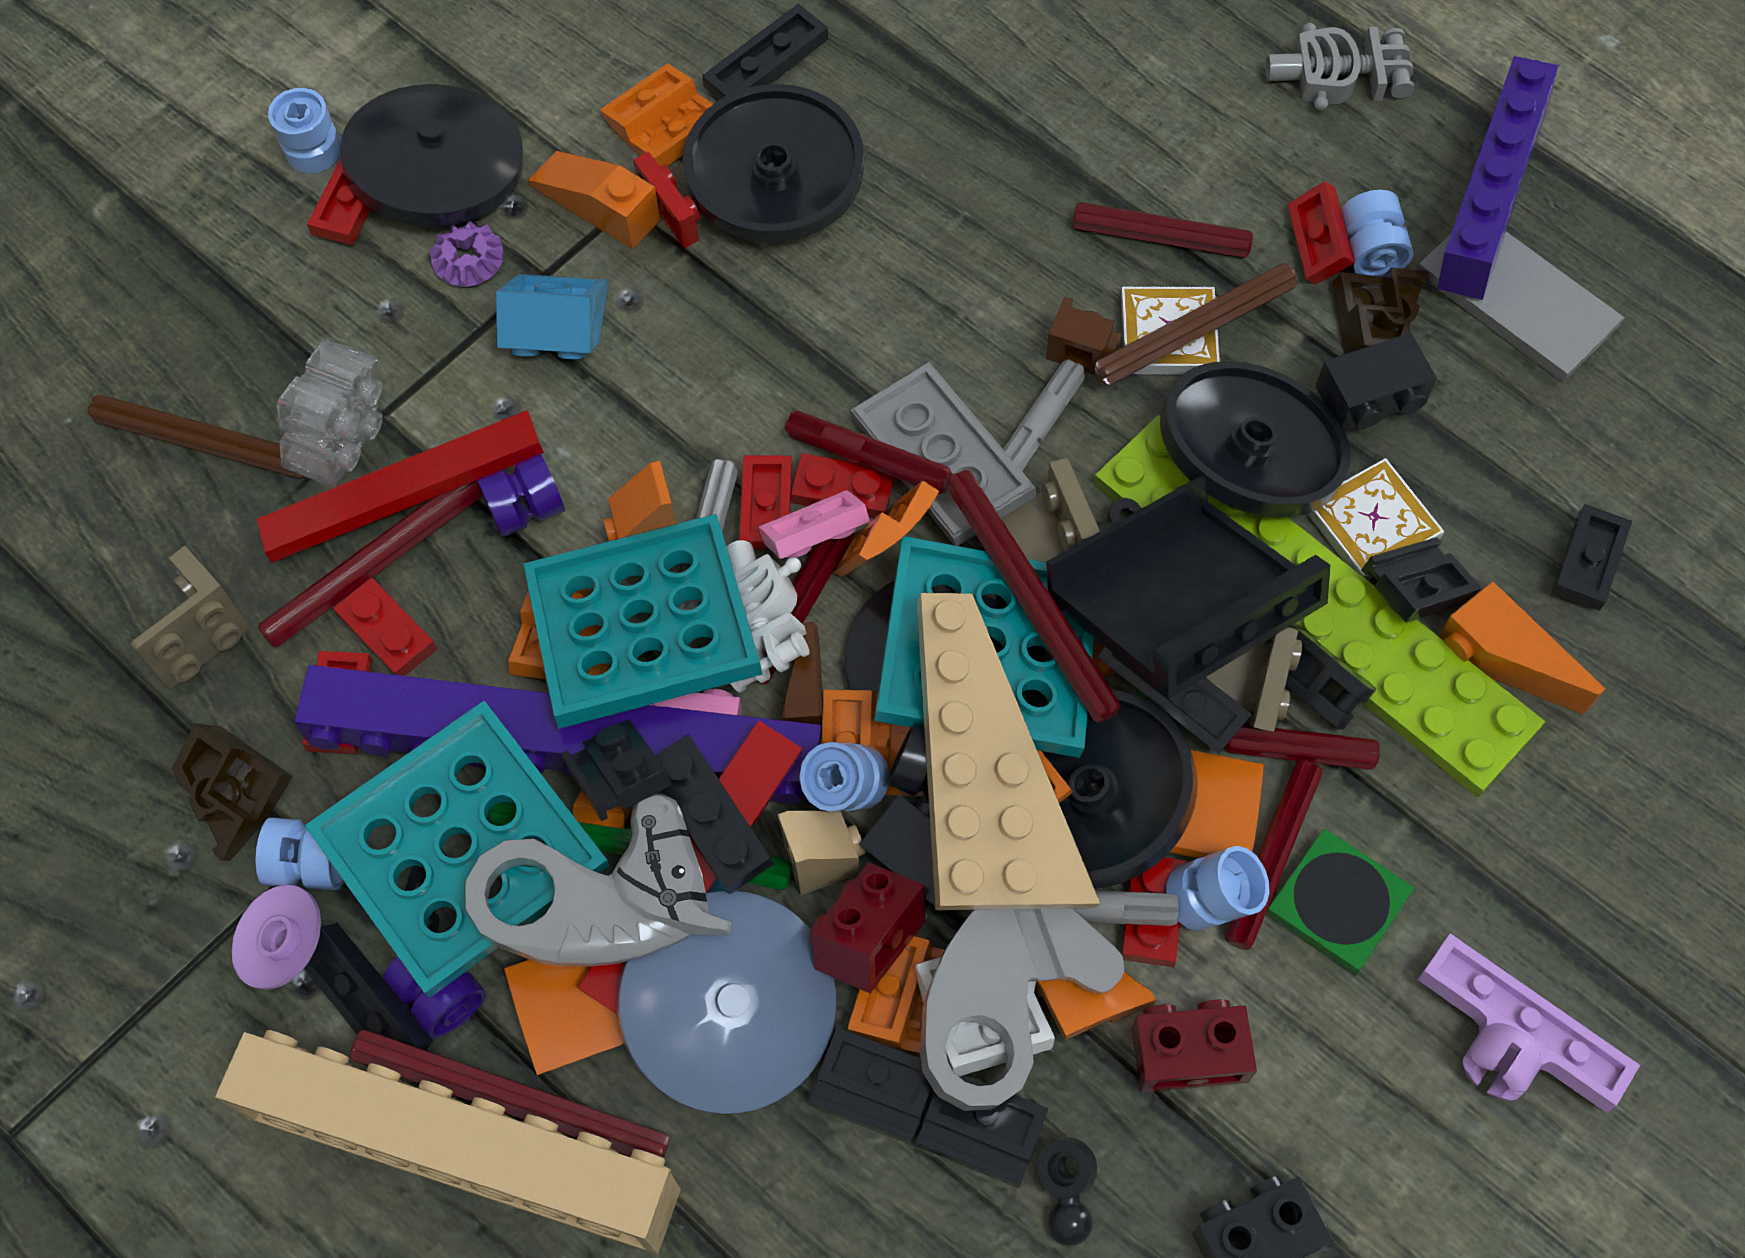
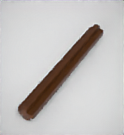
M1286 263L1280 264L1104 356L1093 365L1096 378L1104 386H1111L1289 292L1297 285L1295 270Z
M105 395L94 396L92 403L88 406V414L92 416L94 422L289 476L304 477L311 464V458L305 450Z

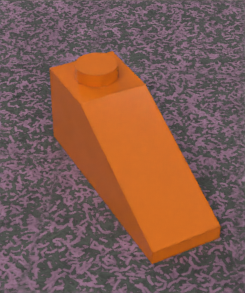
M555 151L528 179L529 186L632 250L661 220L655 186L617 164Z
M1491 582L1453 613L1438 636L1464 662L1469 660L1491 679L1581 714L1586 713L1606 690L1494 582Z

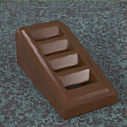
M806 622L804 626L807 634L803 635V638L809 647L810 654L806 657L799 656L794 659L781 711V720L821 725L822 735L823 693L818 626L815 625V622Z

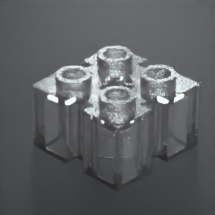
M324 338L305 363L306 372L302 377L295 376L277 401L278 427L285 431V435L279 441L282 468L335 487L345 471L351 472L355 468L360 457L361 448L367 439L373 440L381 428L383 415L378 412V400L382 391V381L378 379V358Z

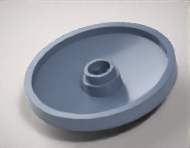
M727 891L706 893L708 912L732 922L730 934L714 936L691 935L680 943L646 957L625 961L617 992L618 1023L624 1045L633 1063L644 1078L665 1096L682 1105L705 1112L721 1114L742 1113L768 1106L780 1100L797 1088L814 1070L826 1050L832 1034L836 1013V988L834 977L814 969L813 944L810 943L811 929L797 915L781 904L760 895L734 891L731 894Z

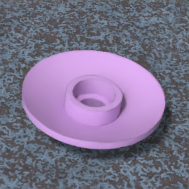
M279 885L262 893L248 906L236 927L232 942L233 966L237 975L244 983L261 990L275 989L293 980L305 968L316 949L321 931L320 910L314 897L308 891L298 886Z

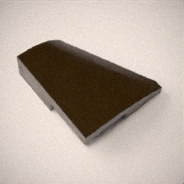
M1391 267L1382 277L1341 272L1332 281L1344 354L1411 333L1409 329L1410 323L1417 317L1420 305L1416 303L1421 289L1428 283V271Z
M195 723L172 766L180 786L185 788L191 796V808L197 820L207 821L218 843L212 850L215 856L222 861H230L260 828L293 777L223 727Z

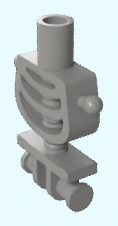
M1307 23L1303 27V32L1299 35L1295 53L1268 54L1266 57V80H1299L1302 100L1314 102L1317 110L1326 109L1328 104H1340L1347 101L1354 91L1358 75L1363 73L1365 75L1369 74L1373 101H1382L1388 83L1393 84L1391 94L1395 98H1406L1412 95L1415 90L1414 83L1410 81V77L1414 72L1413 65L1409 61L1411 57L1410 49L1407 45H1404L1405 32L1400 28H1392L1384 32L1382 35L1383 44L1381 45L1378 27H1369L1364 42L1365 55H1360L1356 42L1345 30L1336 27L1316 29L1313 23ZM1328 74L1327 79H1321L1322 75L1326 76ZM1339 75H1348V78L1338 80Z

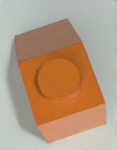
M660 460L649 463L608 498L613 517L603 519L609 541L676 524Z

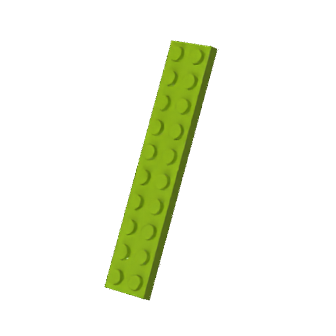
M1158 415L1095 474L1093 484L1115 502L1118 499L1129 498L1144 508L1178 487L1189 483L1190 480L1181 472L1166 450L1160 431V415ZM1208 495V502L1296 566L1314 555L1319 556L1331 565L1328 604L1296 623L1354 672L1360 674L1373 684L1376 691L1367 702L1360 701L1363 705L1477 798L1544 725L1546 721L1469 660L1464 662L1440 637L1421 622L1414 620L1405 623L1372 583L1290 518L1251 514L1228 506Z

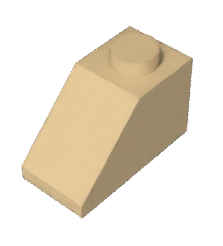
M786 811L778 814L784 851L787 859L792 863V873L801 895L859 875L858 857L865 854V849L860 845L862 839L856 825L847 827L841 811Z

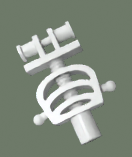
M744 540L730 543L727 546V551L763 675L731 683L733 688L739 693L743 692L747 685L756 680L760 683L769 680L770 667L774 666L779 672H783L789 669L790 661L799 656L806 657L810 654L809 647L803 638V635L807 634L805 626L791 614L796 606L797 593L788 575L800 570V560L796 557H791L782 567L768 554L756 560L752 544Z

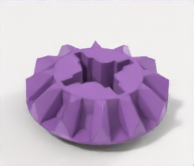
M471 221L464 227L457 228L451 225L449 232L444 235L436 234V244L433 248L429 249L432 267L436 275L444 282L458 287L475 286L489 280L499 270L504 256L499 236L492 233L488 225L477 227ZM473 246L475 255L464 254L459 258L457 249L467 250Z

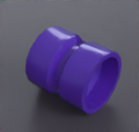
M541 454L516 463L514 472L511 474L499 470L477 480L502 538L527 528L528 521L532 517L542 522L565 512L559 491Z
M398 956L391 962L383 977L384 981L403 1004H413L410 1013L432 1039L445 1036L465 1023L480 1008L487 995L470 972H464L439 992L428 998Z

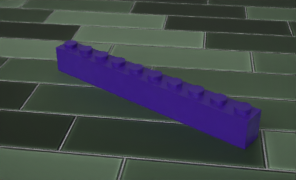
M308 665L294 721L304 739L308 740V743L314 747L335 750L339 748L340 744L359 747L361 751L368 754L386 756L391 751L411 752L475 706L485 701L540 773H543L545 769L565 771L566 775L573 778L561 753L568 750L573 755L585 749L582 742L596 736L602 729L611 725H618L630 719L655 755L689 734L718 779L758 721H761L803 748V753L772 798V800L784 804H798L802 799L808 800L801 788L799 778L801 765L807 754L820 745L821 725L655 705H647L558 729L549 693ZM480 763L467 764L473 767L486 768Z

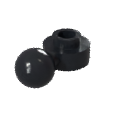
M1063 1138L1048 1144L1041 1151L1037 1161V1174L1042 1186L1050 1194L1056 1196L1058 1203L1053 1206L1048 1215L1050 1234L1062 1245L1076 1246L1083 1243L1092 1231V1216L1088 1208L1080 1202V1194L1086 1192L1093 1185L1097 1176V1161L1092 1150L1084 1142L1075 1138ZM1067 1156L1074 1159L1077 1164L1078 1170L1075 1176L1069 1174L1065 1168Z

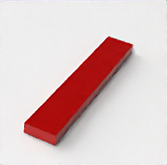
M528 410L257 518L265 554L273 563L494 472L511 467L530 457L543 454L541 442Z
M758 721L719 778L751 829L803 753L802 747L761 721ZM689 834L702 872L705 892L709 893L718 877ZM625 962L592 966L577 988L617 1014L618 984Z

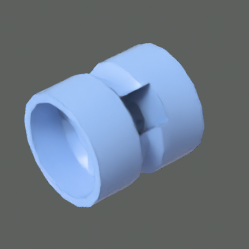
M293 88L282 92L274 98L268 109V118L288 164L296 171L306 174L319 173L334 165L340 157L341 141L323 97L311 89Z
M1372 190L1358 194L1345 203L1341 208L1355 262L1353 268L1356 274L1382 277L1391 267L1405 268L1411 262L1414 253L1407 229L1403 227L1405 221L1398 196L1388 190Z
M828 742L816 746L807 754L801 765L799 778L804 795L817 808L831 812L861 811L872 808L882 800L888 790L887 779L889 769L881 753L869 745Z
M272 817L264 822L259 833L255 860L257 877L262 885L296 886L301 880L307 889L336 891L341 888L344 880L308 832L301 819Z
M1233 846L1176 866L1169 874L1166 883V894L1178 896V922L1187 929L1201 931L1260 912L1268 900L1269 880L1263 864L1254 853L1247 848Z

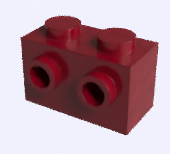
M868 862L855 880L850 879L846 882L841 890L839 899L828 913L821 914L815 920L810 932V943L813 944L814 969L871 994L925 923L924 885Z
M1217 999L1199 1003L1197 1005L1198 1010L1176 1012V1006L1171 1004L1145 1008L1143 1010L1144 1015H1137L1131 1027L1140 1093L1249 1083L1257 1072L1246 1005L1230 1007L1229 1000Z

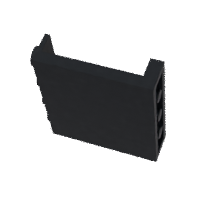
M1199 476L1189 483L1178 487L1171 493L1144 508H1140L1135 513L1046 561L1048 592L1059 609L1168 700L1328 604L1331 565L1317 555L1310 557L1297 566L1210 504L1208 502V494L1206 493L1207 478Z

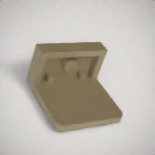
M1286 628L1207 676L1252 712V715L1246 722L1254 728L1274 732L1277 720L1283 721L1287 714L1290 692L1284 690L1288 672L1289 670H1296L1302 651V642L1296 640L1298 630L1294 628Z

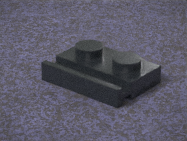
M1437 537L1371 556L1361 569L1365 575L1373 574L1378 580L1375 587L1405 623L1464 605L1482 590L1479 584L1451 553L1443 554L1438 548L1442 542Z
M630 719L618 725H611L602 729L596 736L582 742L585 749L573 755L568 750L561 753L569 772L601 822L609 818L606 812L620 805L625 810L672 785L666 769Z
M837 1027L819 1071L817 1082L809 1097L808 1104L811 1107L912 1145L931 1094L932 1086L922 1072L921 1058Z
M967 1075L959 1076V1078L969 1084L976 1086L989 1085ZM935 1093L921 1131L916 1139L915 1146L1020 1188L1049 1108L1013 1095L992 1110L964 1111L939 1098Z

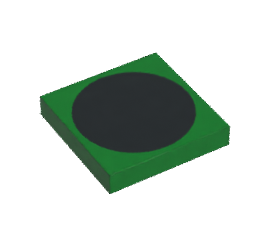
M1324 828L1268 908L1266 915L1354 975H1357L1415 887Z

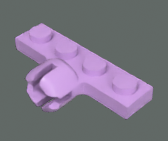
M1451 933L1442 942L1417 979L1467 1014L1478 1024L1479 1034L1465 1054L1463 1066L1467 1077L1475 1086L1479 1085L1488 1069L1498 1072L1486 1092L1491 1097L1510 1101L1518 1099L1524 1091H1527L1538 1071L1543 1070L1552 1074L1608 1114L1617 1106L1640 1067L1631 1058Z

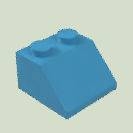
M517 274L496 291L497 348H512V354L517 356H535L540 354V350L558 351V357L564 359H581L586 357V353H591L600 341L608 292V279Z

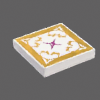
M1122 287L1120 298L1123 347L1215 299V287ZM1218 330L1201 337L1133 374L1183 375L1197 366L1220 362Z
M1386 458L1343 481L1335 496L1326 505L1308 514L1341 559L1366 580L1374 577L1373 574L1365 575L1361 571L1371 556L1436 537L1440 540L1445 532Z

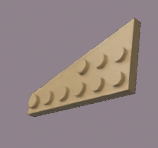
M921 593L917 599L935 909L1095 908L1100 904L973 594Z

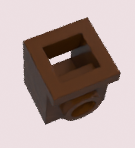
M1064 296L1048 335L1046 359L1059 364L1070 359L1074 363L1082 365L1084 372L1095 375L1094 363L1118 350L1122 334L1113 332L1114 320L1104 318L1101 314L1094 311H1082L1073 308V299Z

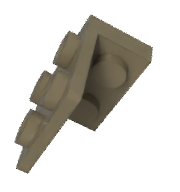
M1068 458L1049 462L1047 483L1042 484V493L1036 494L1037 497L1002 518L1026 558L1041 562L1054 558L1059 553L1072 548L1100 531Z
M186 546L170 556L169 560L180 573L173 581L188 599L131 642V646L168 688H173L179 682H185L194 677L204 663L220 651L233 647L240 640L242 634L251 628L220 584Z

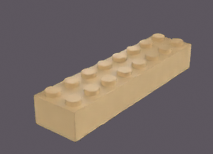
M266 1030L263 1038L246 1032L243 1033L215 1096L249 1120L656 1255L659 1254L681 1190L671 1174V1169L664 1166L665 1159L652 1153L633 1149L631 1156L627 1157L610 1149L612 1143L602 1137L579 1132L577 1140L558 1132V1125L549 1120L526 1114L524 1122H520L504 1114L506 1109L503 1106L478 1097H474L471 1105H467L452 1097V1090L439 1084L421 1080L419 1087L415 1088L399 1080L401 1074L394 1070L369 1063L367 1070L363 1071L359 1067L349 1064V1057L319 1046L313 1055L311 1052L297 1047V1040L272 1030Z

